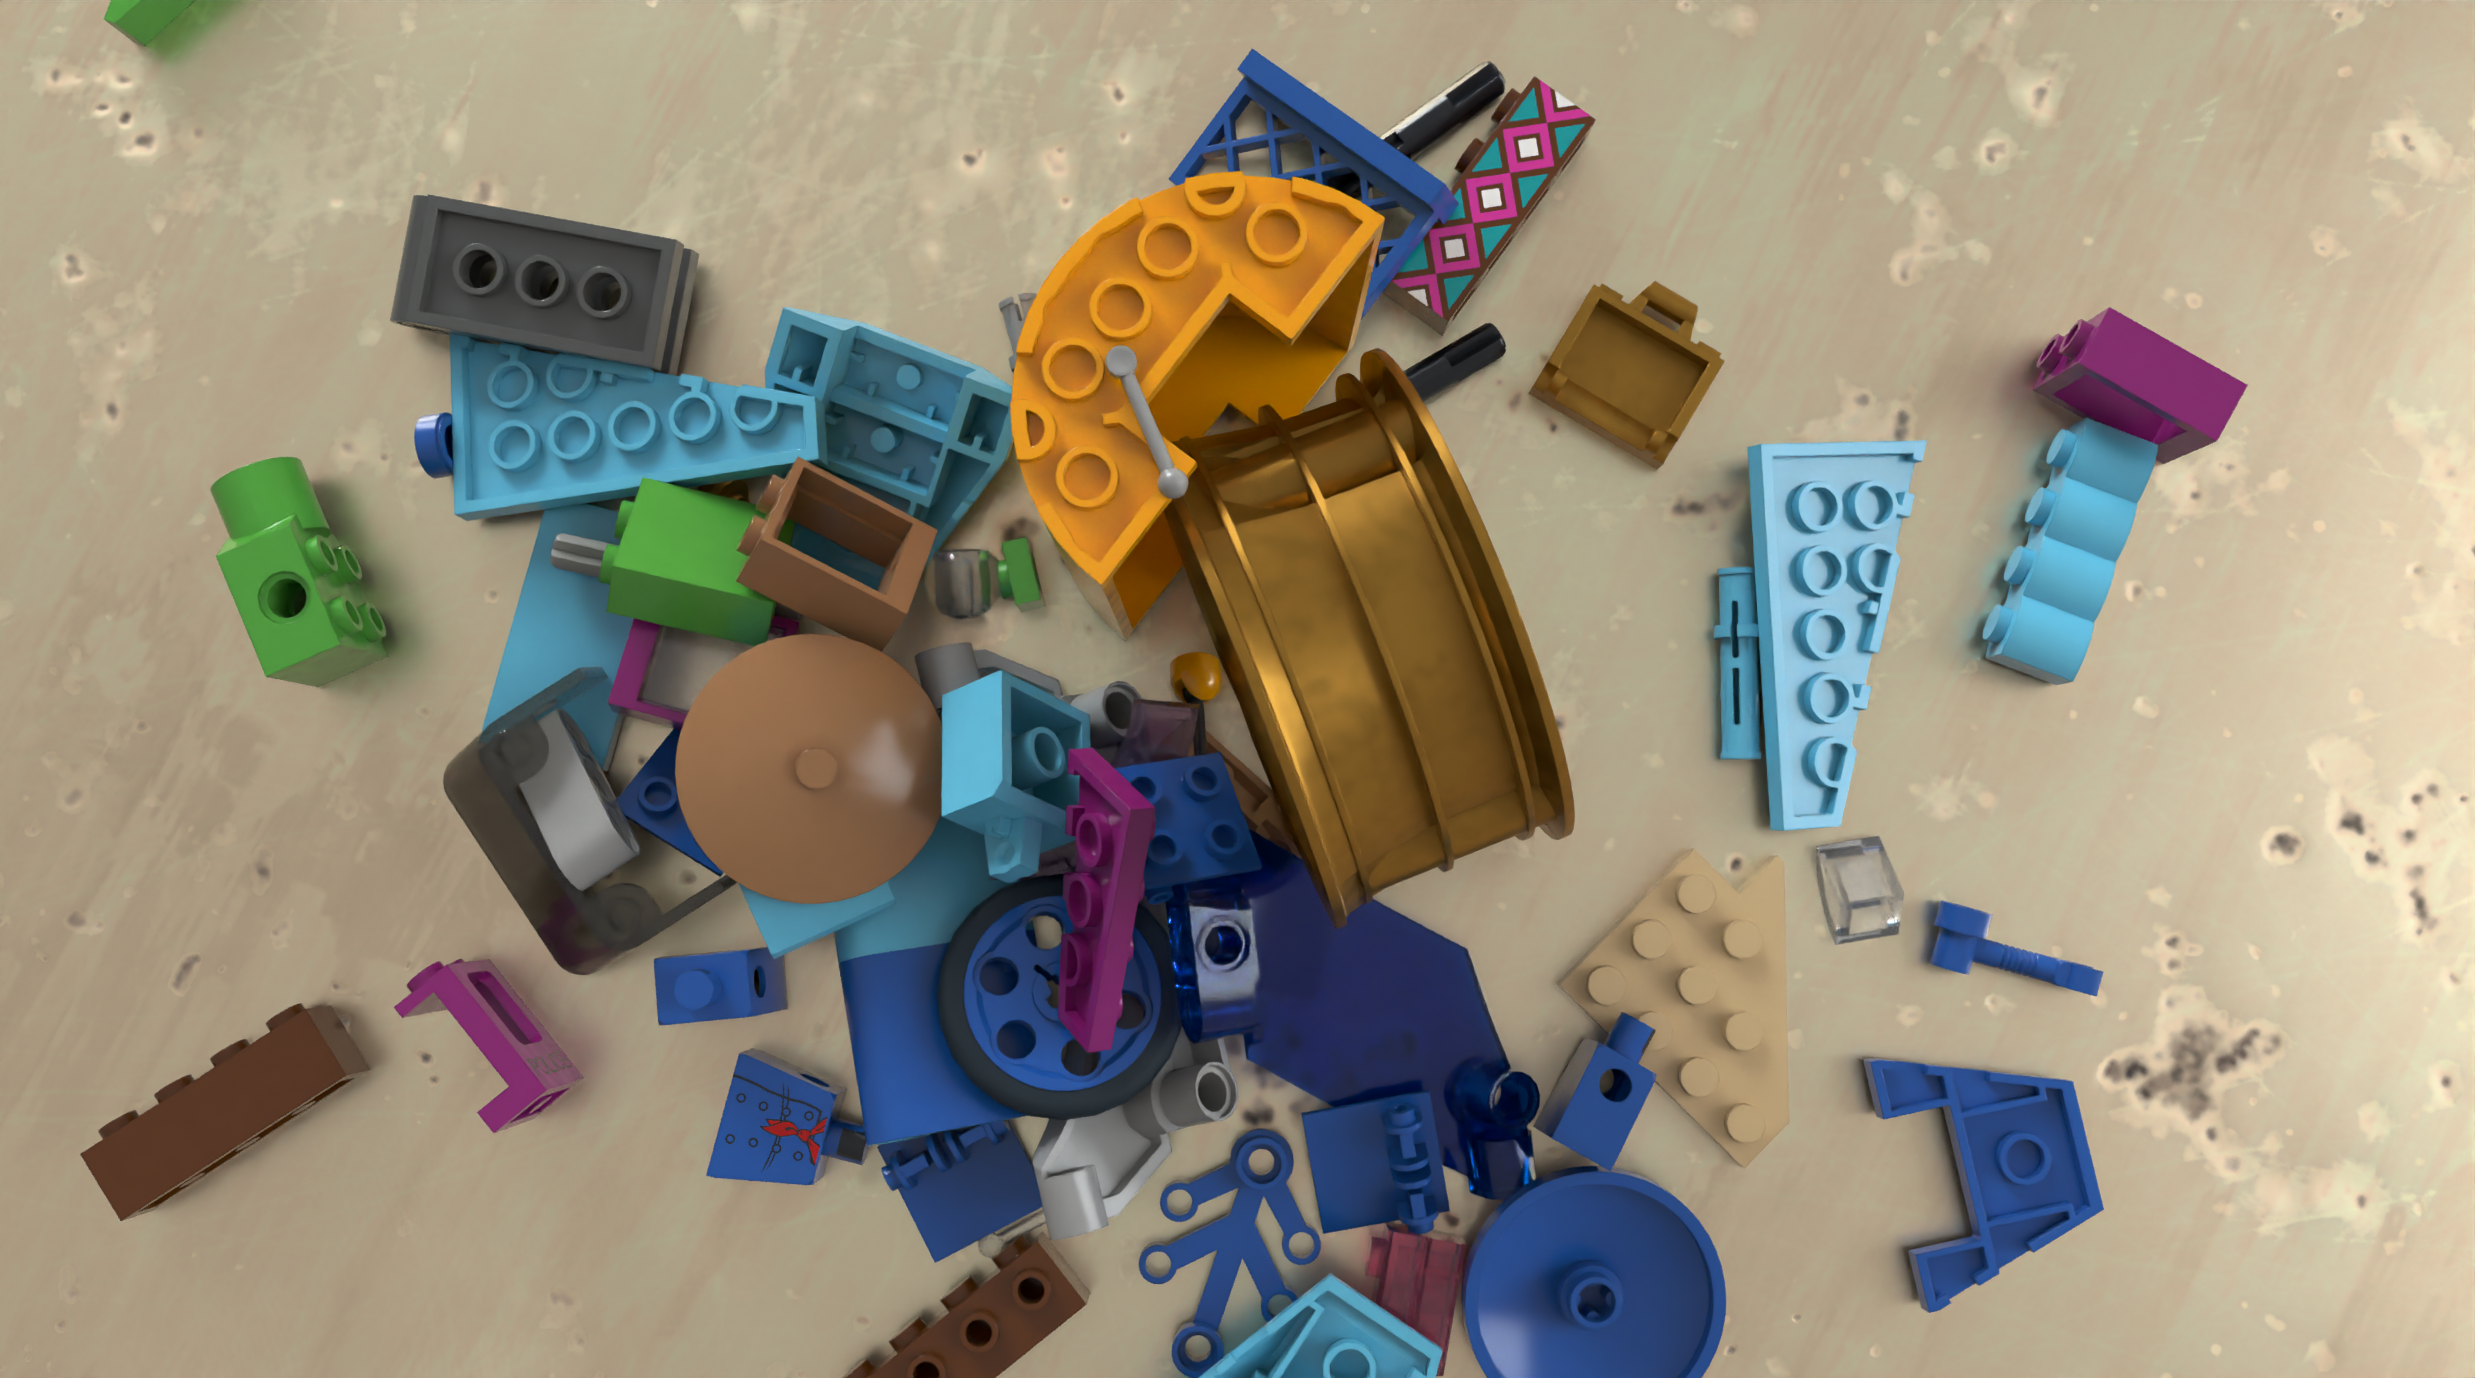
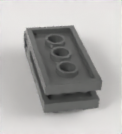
M413 195L390 321L434 333L467 336L473 340L499 345L500 342L519 345L527 350L558 355L560 352L650 368L657 373L677 376L699 254L692 249L684 248V244L676 239L435 195ZM497 267L495 278L489 284L490 275ZM559 277L558 287L554 294L549 297L550 286ZM621 287V296L618 303L612 309H609V301L612 294Z

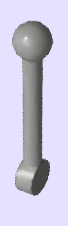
M1115 346L1106 355L1107 370L1111 376L1121 380L1160 472L1157 482L1158 490L1167 498H1179L1188 489V478L1183 471L1174 467L1136 378L1135 372L1138 365L1136 354L1127 346Z

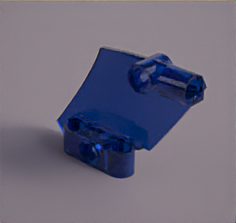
M1249 829L1262 865L1260 870L1172 886L1174 896L1166 901L1165 904L1179 1015L1189 1041L1197 1044L1243 1034L1247 1060L1332 1107L1429 1090L1442 1166L1467 1178L1470 1193L1491 1200H1507L1526 1184L1537 1179L1532 1131L1527 1128V1125L1535 1118L1540 1106L1538 1086L1531 1076L1511 1069L1490 1016L1467 948L1374 899L1370 903L1361 904L1346 918L1347 925L1336 929L1321 903L1302 859ZM1216 928L1220 936V945L1217 952L1209 958L1205 950V942L1208 934ZM1501 1086V1097L1495 1106V1095Z

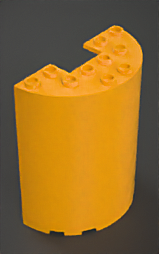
M1242 171L1185 178V183L1156 192L1141 200L1138 197L1133 198L1101 218L1079 237L1060 258L1042 284L1028 311L1016 348L1017 359L1013 373L1012 399L1010 402L1011 430L1016 456L1028 492L1076 585L1095 612L1125 641L1184 565L1164 514V509L1172 499L1163 496L1158 490L1157 482L1160 472L1121 380L1111 376L1107 370L1106 355L1112 348L1120 345L1129 347L1136 354L1138 364L1135 372L1136 378L1174 467L1183 471L1187 478L1197 468V462L1171 442L1180 441V438L1189 436L1190 439L1204 437L1229 405L1256 426H1259L1258 409L1267 404L1274 408L1282 420L1301 414L1355 345L1385 222V217L1362 202L1331 187L1293 176L1292 181L1274 177L1244 176Z

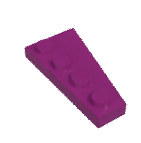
M1094 748L1069 749L1068 773L1073 776L1080 775L1078 805L1066 806L1065 834L1071 837L1076 836L1077 850L1076 872H1066L1063 877V900L1066 901L1067 912L1073 923V933L1061 935L1058 1019L1085 1051L1090 1053L1111 1050L1116 1021L1122 1015V988L1127 963L1133 956L1134 942L1132 933L1137 906L1144 896L1145 882L1143 873L1149 842L1154 838L1156 831V818L1154 814L1155 807Z

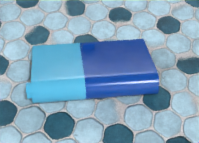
M941 816L921 851L901 872L887 881L897 903L834 932L867 1146L905 1141L937 1132L1029 1116L999 1104L971 1082L950 1052L940 1027L937 1003L941 962L954 932L977 905L999 889L1024 880L1025 877L1019 878L1015 882L1006 883L989 876L984 835ZM1032 919L1026 927V935L1029 941L1037 947ZM1003 961L990 962L980 972L979 979L982 987L993 995L1010 993L1017 985L1015 970L1010 964ZM1009 1024L1003 1027L997 1034L998 1048L1008 1058H1024L1034 1049V1036L1024 1025Z

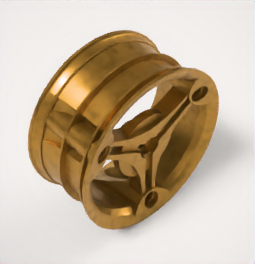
M1380 348L1363 353L1360 360V381L1350 373L1338 376L1335 385L1336 402L1284 420L1281 419L1273 407L1267 404L1258 409L1259 426L1194 439L1185 436L1180 438V441H1172L1171 443L1197 462V468L1188 478L1189 484L1185 494L1179 498L1172 499L1164 509L1165 517L1223 669L1240 704L1261 764L1310 879L1330 921L1336 929L1346 926V918L1352 911L1363 903L1372 902L1374 895L1389 886L1437 867L1444 873L1453 869L1454 860L1514 836L1522 841L1527 840L1534 835L1536 827H1540L1552 839L1560 840L1572 834L1575 823L1571 780L1556 719L1528 633L1497 553L1457 464L1427 407L1400 366L1388 353Z

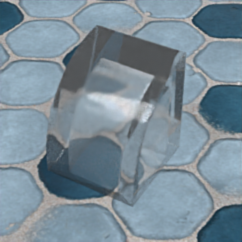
M1873 836L1816 846V871L1820 898L1835 945L1897 935L1899 933L1904 891L1880 837Z

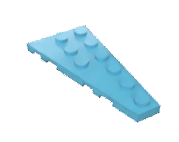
M450 334L454 515L466 521L636 496L643 477L688 488L787 473L797 457L819 468L828 466L824 404L814 396L745 384L738 387L709 382L704 377L687 374L675 376L657 373L646 367L560 352L558 355L530 351L519 345L500 342V345L478 342L467 336Z
M1927 440L1775 443L1747 447L1771 830L1788 831L1841 826L1857 755L1852 741L1859 710H1867L1872 687L1865 685L1872 654L1880 652L1901 559L1895 550L1902 519L1910 517L1915 497L1914 494L1909 493L1914 465L1923 461Z

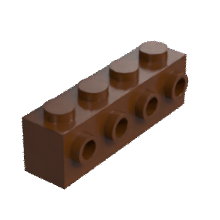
M1041 1232L1030 1242L1021 1234L992 1257V1261L998 1268L979 1283L971 1275L966 1277L940 1299L946 1308L927 1325L918 1316L888 1341L894 1349L891 1354L876 1366L867 1357L842 1378H996L1087 1305L1090 1291L1044 1232Z

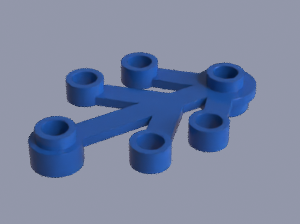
M1258 1128L1244 1133L1234 1143L1229 1163L1190 1182L1175 1180L1167 1184L1161 1194L1160 1207L1163 1214L1175 1222H1184L1191 1219L1197 1212L1198 1205L1234 1189L1238 1188L1229 1214L1173 1242H1152L1140 1254L1139 1271L1143 1278L1153 1284H1163L1173 1278L1177 1269L1217 1250L1194 1320L1181 1326L1172 1342L1173 1362L1182 1374L1190 1378L1200 1377L1224 1356V1342L1218 1328L1242 1258L1261 1296V1312L1267 1322L1275 1317L1268 1309V1303L1272 1297L1279 1294L1285 1295L1290 1298L1292 1303L1298 1299L1296 1292L1290 1286L1283 1283L1256 1227L1255 1220L1263 1196L1283 1231L1282 1249L1286 1258L1294 1264L1306 1265L1313 1262L1320 1253L1321 1241L1319 1234L1313 1226L1305 1223L1286 1184L1294 1166L1291 1147L1283 1136L1273 1130ZM1258 1149L1268 1150L1274 1157L1272 1167L1265 1172H1257L1249 1164L1250 1155ZM1174 1190H1185L1190 1194L1192 1204L1188 1210L1176 1212L1169 1207L1167 1198ZM1299 1232L1307 1233L1314 1241L1312 1249L1303 1255L1295 1254L1289 1248L1291 1237ZM1153 1252H1163L1170 1258L1171 1266L1166 1272L1156 1274L1148 1269L1146 1259ZM1200 1335L1209 1341L1211 1347L1206 1355L1195 1357L1188 1353L1185 1345L1192 1336Z

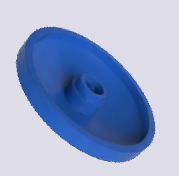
M1602 1166L1571 1167L1551 1172L1525 1184L1506 1198L1488 1217L1474 1240L1465 1264L1461 1291L1462 1317L1471 1349L1487 1378H1702L1717 1351L1723 1332L1726 1315L1725 1279L1719 1256L1709 1234L1695 1215L1667 1189L1644 1176L1624 1169L1612 1168L1609 1171Z

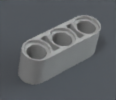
M560 707L502 744L505 757L555 862L565 877L578 890L584 891L641 853L637 839L586 737L571 716Z

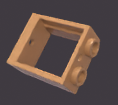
M797 457L785 479L775 474L771 476L755 507L756 510L766 515L764 519L756 515L753 516L737 546L736 551L747 557L736 582L849 639L862 642L882 652L909 612L938 530L810 462ZM786 518L885 568L877 590L777 540Z

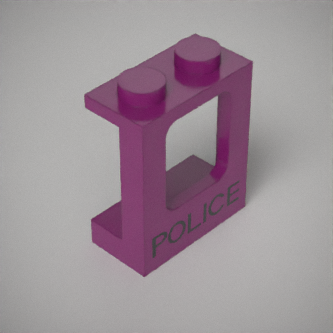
M458 959L445 966L441 961L435 962L408 982L406 986L411 991V994L394 1007L402 1018L449 1010L509 1087L477 1112L493 1133L535 1119L584 1078L490 959L469 962Z

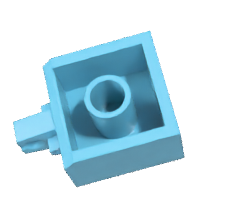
M1002 669L942 695L941 817L983 834L989 876L1006 883H1011L1019 878L1029 877L1037 873L1041 853L1076 840V836L1071 837L1065 834L1066 806L1078 805L1080 775L1073 776L1068 773L1069 749L1091 748L1090 715Z

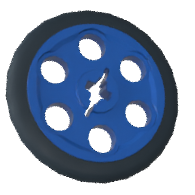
M1064 874L1026 878L999 889L977 905L952 936L941 962L937 988L941 1030L954 1060L971 1082L1001 1105L1029 1116L1057 1120L1096 1116L1126 1103L1148 1086L1171 1057L1183 1024L1186 996L1181 963L1167 932L1152 913L1141 903H1138L1132 933L1134 951L1131 960L1126 966L1122 994H1129L1137 998L1144 1010L1143 1020L1137 1027L1131 1029L1115 1027L1111 1050L1097 1051L1098 1065L1092 1073L1085 1076H1077L1067 1071L1061 1061V1052L1066 1044L1076 1039L1058 1019V1007L1054 1009L1048 1004L1047 1001L1052 991L1046 984L1047 981H1053L1056 985H1059L1061 942L1052 949H1040L1035 947L1026 935L1028 923L1038 916L1054 918L1061 925L1063 934L1073 933V923L1067 912L1066 901L1063 900ZM993 961H1003L1010 964L1017 975L1016 987L1010 993L1004 995H993L987 992L982 987L979 979L982 968ZM1021 1024L1031 1031L1034 1036L1035 1045L1029 1055L1020 1059H1012L1002 1054L996 1039L999 1031L1006 1025Z

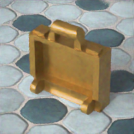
M1656 281L1651 283L1629 304L1621 300L1623 295L1608 286L1601 284L1598 287L1594 284L1528 394L1658 470L1664 464L1672 448L1680 438L1725 361L1719 358L1722 353L1701 341L1697 344L1690 341L1698 311L1696 304ZM1645 305L1679 324L1680 327L1677 332L1642 313Z

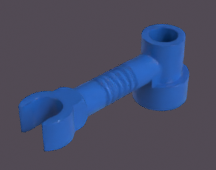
M1941 900L1934 923L1935 926L1940 927L1930 964L1969 975L1972 962L2000 970L2004 969V971H2010L2011 973L2016 972L2019 975L2022 974L2023 976L2070 990L2097 996L2103 971L2072 961L2033 953L2032 951L2027 952L2024 949L2021 950L2020 948L2009 947L2006 944L2003 945L2002 943L1987 940L1986 937L1992 914Z

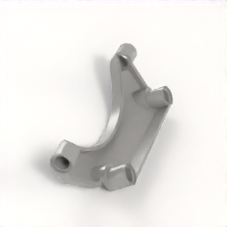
M969 642L939 646L915 655L921 687L936 709L941 724L942 695L1002 669L1089 714L1091 748H1094L1113 768L1155 762L1149 756L1153 751L1146 722L1145 705L1141 695L1127 682L1115 681L1084 694L1063 696L1058 679L986 649L973 650L972 643ZM1076 840L1040 854L1039 865L1043 875L1076 872ZM1186 883L1172 886L1174 896L1164 903L1149 904L1146 896H1143L1140 902L1152 913L1167 932L1181 963L1186 996L1183 1024L1171 1057L1154 1080L1126 1103L1096 1116L1068 1120L1049 1119L1034 1153L1032 1164L1050 1240L1070 1238L1108 1226V1218L1117 1216L1122 1212L1172 1152L1168 1133L1190 1126L1223 1121L1230 1117L1236 1109L1238 1087L1231 1071ZM1121 994L1123 1011L1121 1018L1116 1021V1026L1122 1029L1137 1027L1143 1020L1144 1010L1137 998L1129 994ZM1077 1040L1067 1044L1064 1065L1067 1071L1077 1076H1085L1097 1068V1052L1087 1053Z

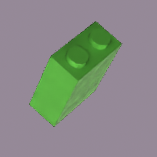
M643 477L635 501L623 500L621 503L614 532V538L621 539L620 545L607 544L603 555L599 583L610 585L606 612L752 646L767 642L777 602L736 582L747 557L736 551L737 546L753 516L756 515L764 519L766 514L755 509L757 504ZM786 518L777 540L791 546L796 522Z

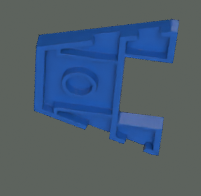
M1879 1058L1863 1060L1876 1117L1889 1119L1943 1107L1973 1235L1908 1250L1920 1305L1928 1313L1941 1310L1951 1304L1949 1299L1974 1284L1982 1285L2000 1274L1999 1269L2028 1251L2036 1252L2104 1210L2073 1081Z

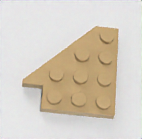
M1694 848L1688 849L1557 982V985L1608 1036L1621 1012L1655 1029L1656 1032L1638 1064L1657 1074L1655 1083L1740 1167L1745 1169L1789 1123L1784 861L1778 855H1771L1736 891Z

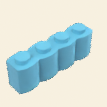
M2084 418L2071 425L2068 430L2061 429L2057 433L2049 448L2046 459L2047 464L2053 466L2049 485L2047 488L2040 487L2035 492L2027 508L2025 521L2032 524L2028 542L2025 547L2020 545L2014 550L2005 569L2004 580L2010 583L2007 600L2004 606L1998 604L1993 608L1984 626L1983 639L1989 641L1986 659L2054 685L2074 681L2087 653L2094 622L2109 592L2116 562L2130 534L2137 503L2152 473L2158 452L2157 444L2089 418Z

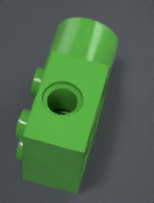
M295 457L266 459L240 467L219 478L211 486L210 491L229 537L217 553L216 558L265 676L320 687L388 657L381 640L387 634L385 624L374 605L370 602H365L357 583L358 580L362 579V571L358 560L351 549L345 544L341 545L338 539L331 533L302 461Z

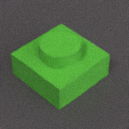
M1027 537L1001 543L1005 560L994 562L1002 598L1014 597L1015 605L1021 612L1046 607L1032 546Z

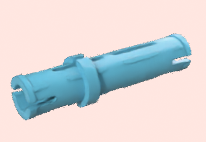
M1755 567L1717 569V576H1719L1720 625L1714 626V640H1720L1722 753H1720V759H1762V752H1760L1759 632Z

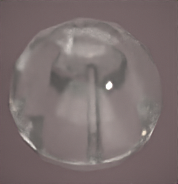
M975 548L936 551L926 563L923 577L928 601L940 614L966 621L981 617L1001 597L998 558L989 549Z

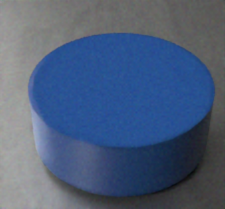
M444 412L420 417L415 426L414 442L417 457L422 468L430 477L435 479L453 476L452 414Z

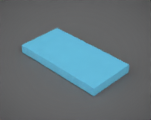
M586 503L544 509L479 739L503 744L560 707L571 716L583 732L602 771H609L624 715L613 712L608 704V700L634 618L606 612L610 585L599 583L598 577L557 569L551 564L550 557L554 540L557 534L561 533L620 545L621 539L614 538L619 512Z

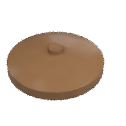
M800 634L773 639L741 653L728 662L708 681L693 702L684 720L676 751L675 778L680 807L688 828L707 857L730 878L746 888L770 898L800 904H821L853 898L875 889L901 872L921 851L933 833L942 812V724L936 709L921 685L906 669L881 651L859 641L828 634Z

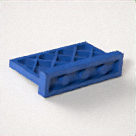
M1251 49L1237 68L1244 78L1169 177V180L1175 186L1185 183V178L1196 176L1207 160L1227 156L1228 172L1240 171L1238 153L1269 147L1272 176L1267 177L1292 181L1293 176L1310 181L1316 180V183L1327 186V178L1354 173L1360 178L1362 201L1360 202L1376 212L1401 207L1413 215L1415 218L1400 238L1379 242L1361 316L1362 320L1435 222L1438 220L1444 225L1459 203L1441 180L1260 53ZM1250 101L1265 110L1267 133L1237 140L1235 122ZM1278 120L1290 129L1279 131ZM1224 136H1225V142H1224V143H1220L1221 140H1222V139L1224 138ZM1305 139L1309 141L1313 148L1314 167L1283 173L1280 145ZM1324 153L1337 162L1325 164ZM1372 187L1382 193L1384 197L1373 199ZM1387 254L1380 263L1379 255Z

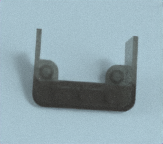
M579 667L493 721L449 762L443 777L444 790L448 799L554 960L561 968L575 975H590L602 970L738 883L728 875H725L663 914L651 894L641 886L632 883H618L605 888L597 894L592 886L581 891L571 884L558 867L521 791L520 785L537 775L543 769L548 759V739L538 720L555 709L563 707L609 678L602 667Z

